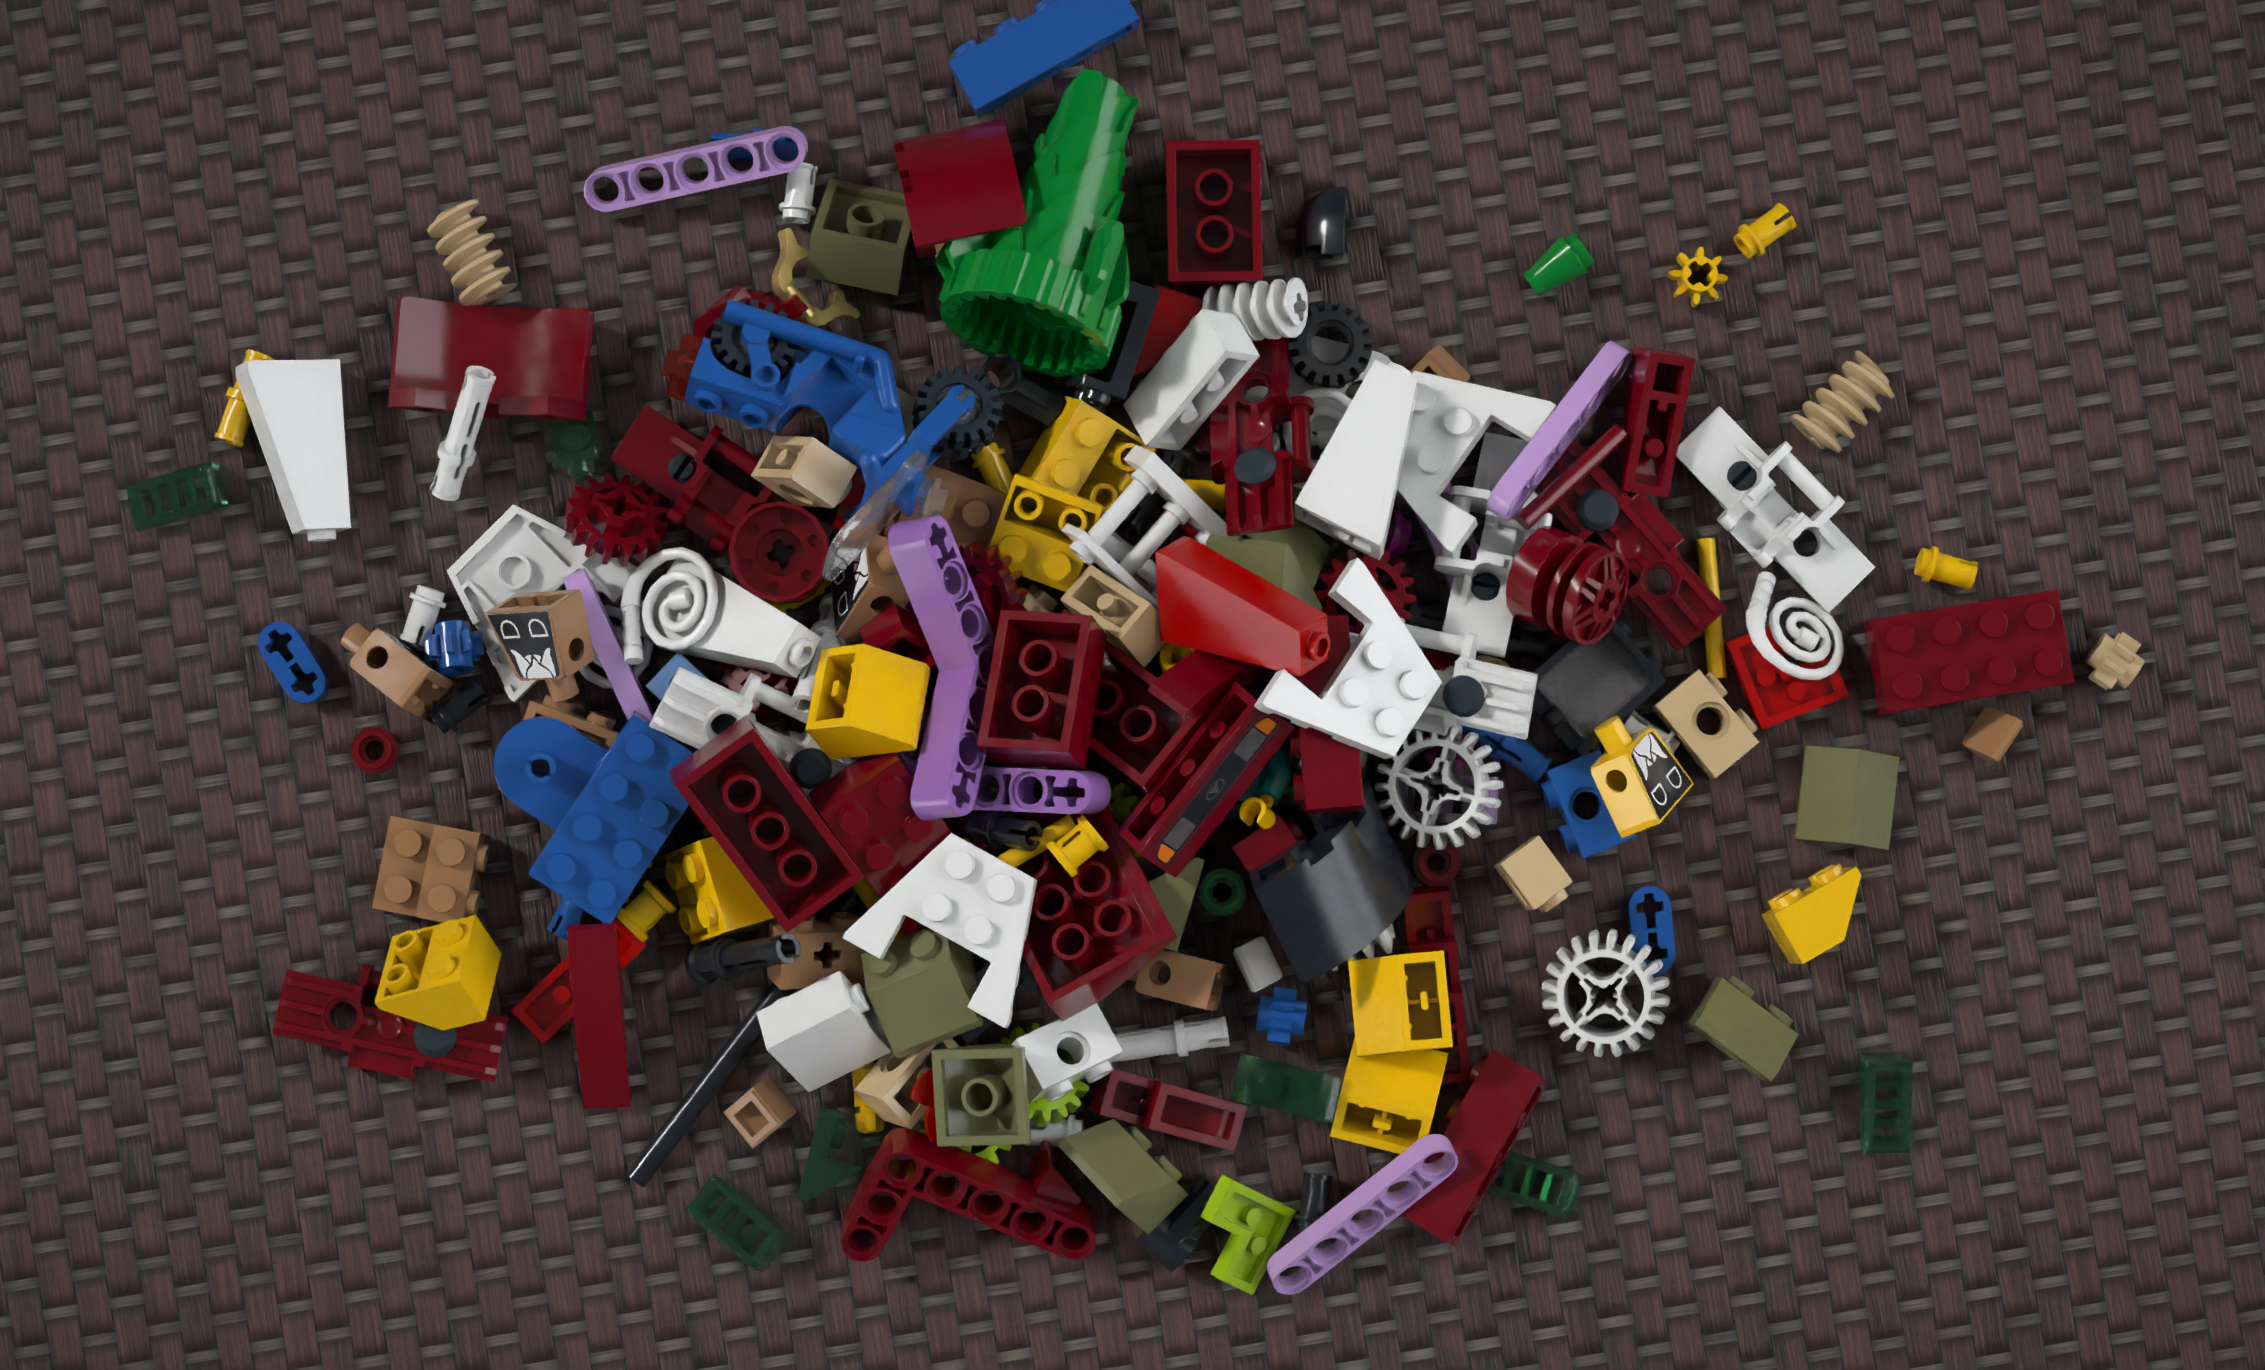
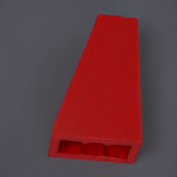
M1183 536L1155 552L1161 641L1278 671L1285 669L1288 673L1298 676L1306 674L1329 659L1330 637L1328 635L1327 614L1190 537Z

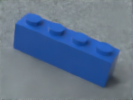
M1042 0L1034 7L1036 13L1021 21L1018 16L1012 17L994 29L995 36L982 43H979L977 39H973L958 47L953 52L955 58L948 61L950 71L975 115L979 118L1138 29L1140 18L1130 1Z

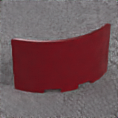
M1003 118L893 142L918 258L936 255V244L1014 228L1026 223L1027 216Z
M410 296L399 297L396 306L388 407L436 414L454 411L464 382L465 371L467 367L476 365L488 368L494 373L493 376H496L483 418L512 420L513 416L537 418L540 421H585L594 312L590 308L546 309L486 305L465 306L455 302Z

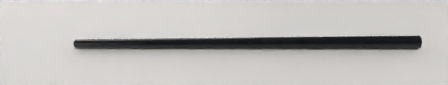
M1096 563L1093 565L1094 567L1105 573ZM1063 604L1057 613H1062L1064 609L1068 612L1070 611ZM851 886L837 897L821 919H831V914L836 912L856 913L863 902ZM773 982L627 1170L626 1175L640 1186H646L762 1035L756 1012L772 1005L780 998L792 995L796 989L780 990Z

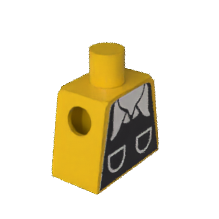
M1619 716L1611 717L1594 729L1606 751L1591 766V775L1620 836L1625 838L1660 824L1694 784L1655 729L1647 727L1629 735Z

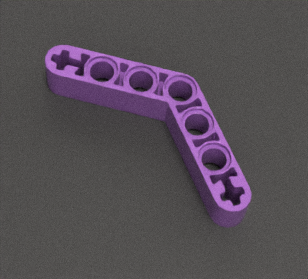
M933 515L894 523L888 533L890 554L939 669L910 796L915 814L925 821L968 815L975 804L986 756L977 747L995 645L994 634L951 529L946 520L941 516Z
M927 701L924 703L916 750L897 752L913 777L931 704ZM983 766L973 810L1095 814L1104 810L1110 802L1111 788L1108 780L1102 774L1094 771ZM994 778L997 779L1000 788L996 799L993 798L990 790ZM1037 780H1040L1043 786V794L1039 801L1036 800L1033 792ZM1067 787L1084 788L1085 796L1067 797Z

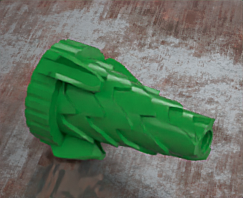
M1083 69L1066 89L1046 133H1041L1037 138L1025 173L1019 183L1027 216L1026 223L1014 228L946 242L936 259V266L945 280L939 296L941 301L940 317L947 324L948 330L955 334L964 344L971 346L981 354L991 356L994 353L1003 352L1011 355L1017 360L1021 369L1025 371L1058 377H1074L1083 374L1091 375L1096 373L1098 369L1102 370L1109 360L1122 319L1120 304L1127 300L1129 293L1130 271L1124 239L1123 224L1117 221L1125 192L1118 190L1127 164L1124 147L1140 98L1126 95L1125 89L1119 83L1102 76V72Z

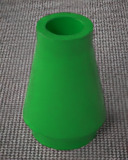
M1573 232L1566 238H1563L1561 235L1523 275L1537 295L1541 296L1548 290L1587 274L1588 271L1586 269L1594 264L1595 261Z
M1225 868L1215 869L1202 879L1199 886V898L1204 908L1210 913L1218 916H1227L1235 913L1243 905L1246 898V887L1244 881L1236 872ZM1219 883L1226 884L1231 891L1230 897L1224 902L1217 901V898L1213 896V888Z

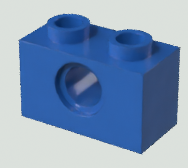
M1600 749L1545 771L1546 782L1540 784L1550 810L1558 807L1565 825L1558 827L1568 853L1576 851L1579 859L1586 858L1636 837L1635 834L1625 838L1620 836L1591 775V766L1602 755ZM1580 793L1592 795L1597 802L1596 814L1589 820L1579 818L1573 810V801Z

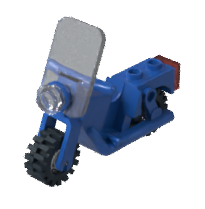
M729 299L726 308L721 313V317H717L714 322L711 339L705 337L701 339L684 333L679 350L669 349L662 370V376L669 377L666 396L685 401L684 404L696 407L703 412L718 414L740 421L749 427L765 429L775 434L803 406L810 407L820 413L828 426L830 437L828 447L857 467L855 472L863 475L866 485L861 503L848 509L844 514L846 524L837 533L829 546L822 576L829 582L835 580L900 510L909 518L911 514L921 517L941 516L949 490L940 487L943 478L936 476L935 480L925 478L924 473L942 454V457L951 458L953 450H958L959 459L967 458L970 449L976 455L982 451L983 445L988 446L990 444L1002 410V402H998L1000 394L997 388L989 391L992 381L985 376L979 382L976 380L979 371L972 368L969 376L963 375V366H954L951 375H949L947 367L940 368L937 377L931 373L926 377L925 383L921 384L912 412V415H914L912 421L914 431L905 442L906 435L893 365L886 351L789 319L783 310L778 314H773L775 305L767 302L764 310L758 308L759 300L751 299L750 305H746L743 303V300L737 302ZM799 345L813 351L808 354L796 350V347Z

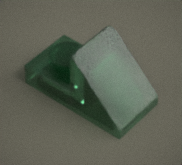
M825 1105L820 1109L797 1200L807 1202L866 1167L864 1164L830 1156L832 1148L841 1150L848 1123L840 1121L842 1113L840 1109Z

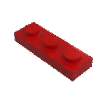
M615 916L611 923L616 924L622 971L648 945L640 941ZM569 955L511 1010L543 1045L549 1042L574 1017Z

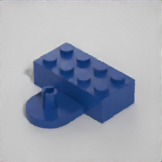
M635 710L609 749H606L571 725L557 718L538 716L520 721L505 733L498 744L494 756L495 778L503 794L512 803L555 830L531 866L528 875L603 923L609 924L613 921L688 807V802L675 787L669 770L696 752V750L680 740L649 727L651 721Z

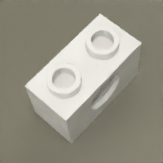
M1097 1003L1065 1021H1062L1060 1018L1021 1036L1011 1044L1025 1047L1027 1090L1030 1103L1044 1096L1048 1102L1055 1101L1074 1089L1072 1083L1084 1077L1088 1083L1103 1078L1114 1070L1111 1063L1123 1052ZM1057 1049H1064L1069 1052L1073 1058L1074 1065L1064 1063L1059 1058Z

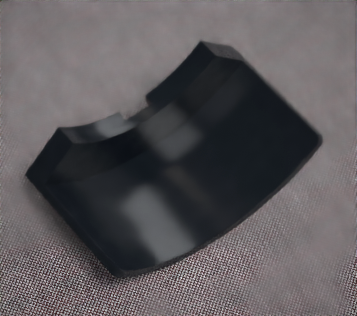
M1368 778L1362 780L1364 799L1362 811L1322 814L1314 825L1318 834L1308 844L1306 840H1299L1275 858L1249 871L1253 889L1299 981L1303 983L1309 982L1340 965L1376 939L1399 916L1414 889L1415 876L1392 826H1389L1386 821L1388 818L1384 810L1379 807V799Z

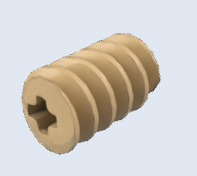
M477 199L462 202L442 212L427 229L431 238H442L435 246L436 251L439 255H449L443 265L446 271L457 272L451 279L453 287L457 289L466 288L459 296L461 304L465 306L490 302L507 294L517 286V283L502 284L501 282L511 272L509 266L495 268L493 265L503 255L501 249L487 251L485 248L495 238L493 232L479 234L477 231L487 221L486 217H471L469 214L479 205Z
M1856 350L1855 352L1858 364L1851 361H1845L1842 364V371L1846 378L1837 374H1832L1829 377L1828 382L1832 391L1826 388H1819L1816 391L1815 395L1819 404L1812 401H1806L1803 404L1802 409L1806 418L1798 414H1793L1790 417L1799 432L1819 449L1827 447L1839 453L1842 449L1836 436L1841 434L1849 439H1853L1855 435L1849 423L1853 420L1866 426L1868 421L1862 410L1867 407L1879 413L1881 407L1876 396L1880 394L1891 400L1895 397L1889 386L1888 378L1861 351Z

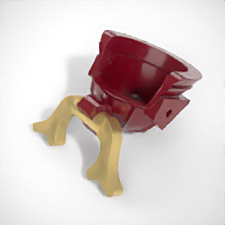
M786 228L778 232L780 255L772 274V287L775 294L772 291L746 290L744 287L736 285L710 306L708 313L697 318L693 326V337L698 350L704 337L711 339L714 322L717 317H721V313L726 308L729 299L737 302L743 300V303L746 305H750L751 299L759 300L758 308L764 310L767 302L775 305L773 314H778L783 310L788 315L787 318L792 320L798 318L799 322L813 327L824 325L834 318H843L848 321L859 318L860 311L846 302L844 292L840 289L829 293L828 301L822 310L813 307L794 285L792 269L798 260L808 257L809 250L798 245L793 231L790 228Z

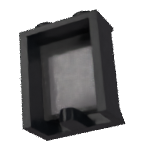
M1619 616L1610 631L1598 642L1586 646L1569 640L1533 672L1538 674L1532 710L1575 759L1583 756L1600 741L1594 731L1600 723L1614 716H1619L1622 721L1667 681L1660 674L1664 670L1661 662L1648 649H1644L1641 652L1629 639L1633 635L1632 630Z

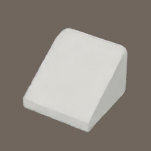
M1258 937L1233 949L1234 952L1232 954L1250 991L1257 992L1282 978V971L1264 937Z

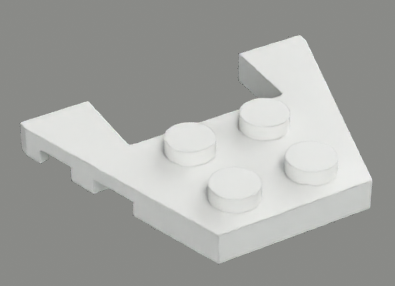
M1413 371L1412 378L1417 380V396L1397 494L1401 495L1411 507L1416 517L1439 541L1444 551L1452 558H1455L1478 523L1475 517L1440 496L1492 422H1496L1529 442L1554 411L1556 404L1547 400Z
M512 505L447 570V573L472 624L475 625L478 633H482L483 643L487 649L486 652L493 666L497 669L508 697L517 703L539 680L521 681L515 676L485 612L516 593L560 591L565 586L563 578L583 568L586 569L591 580L613 603H617L622 598L628 579L637 566L628 562L627 566L622 567L618 558L612 557L610 562L604 565L602 564V555L598 553L587 558L584 556L587 547L585 544L579 546L571 544L572 533L566 532L564 529L516 505Z
M1359 558L1349 561L1328 595L1363 623L1364 628L1319 697L1283 669L1274 674L1254 707L1267 714L1275 713L1291 719L1290 723L1303 728H1314L1332 735L1334 740L1383 759H1388L1395 756L1442 681L1365 564Z
M951 833L845 932L842 938L883 960L905 918L908 916L990 961L991 964L967 1007L998 1025L1008 1028L1013 1013L1012 1005L1015 989L1018 986L1020 962L1024 941H1026L1037 880Z

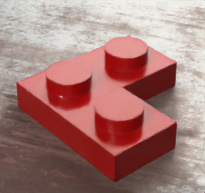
M1769 626L1765 627L1766 637L1773 648L1782 655ZM1749 634L1725 643L1759 731L1849 696L1839 668H1837L1834 674L1820 680L1799 679L1782 672L1766 660L1752 643ZM1830 652L1822 661L1805 662L1797 666L1806 669H1818L1827 666L1833 653Z

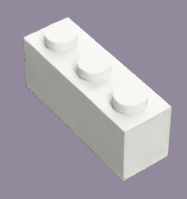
M1201 309L1191 319L1187 328L1173 345L1164 352L1163 357L1149 374L1139 382L1135 391L1123 404L1146 447L1180 451L1260 355L1236 314Z

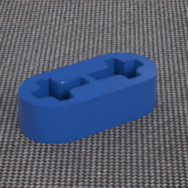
M274 622L267 625L259 635L258 648L286 694L292 700L302 704L319 702L329 689V678L303 635L296 627L284 622ZM276 632L283 636L291 635L292 640L287 644V647L294 657L292 660L288 661L285 655L279 651L271 652L270 647L275 643L272 636ZM297 665L300 666L305 674L317 675L318 679L313 682L315 691L312 694L303 690L296 691L295 686L300 683V679L293 668Z
M1653 886L1641 887L1631 893L1627 900L1628 935L1632 934L1636 937L1631 950L1638 953L1643 946L1649 945L1648 933H1654L1656 947L1665 950V958H1660L1663 967L1658 972L1652 974L1659 975L1670 969L1675 960L1671 903L1663 890ZM1647 893L1651 894L1652 901L1660 902L1661 911L1653 913L1654 928L1648 929L1645 913H1637L1636 904L1644 902V894Z

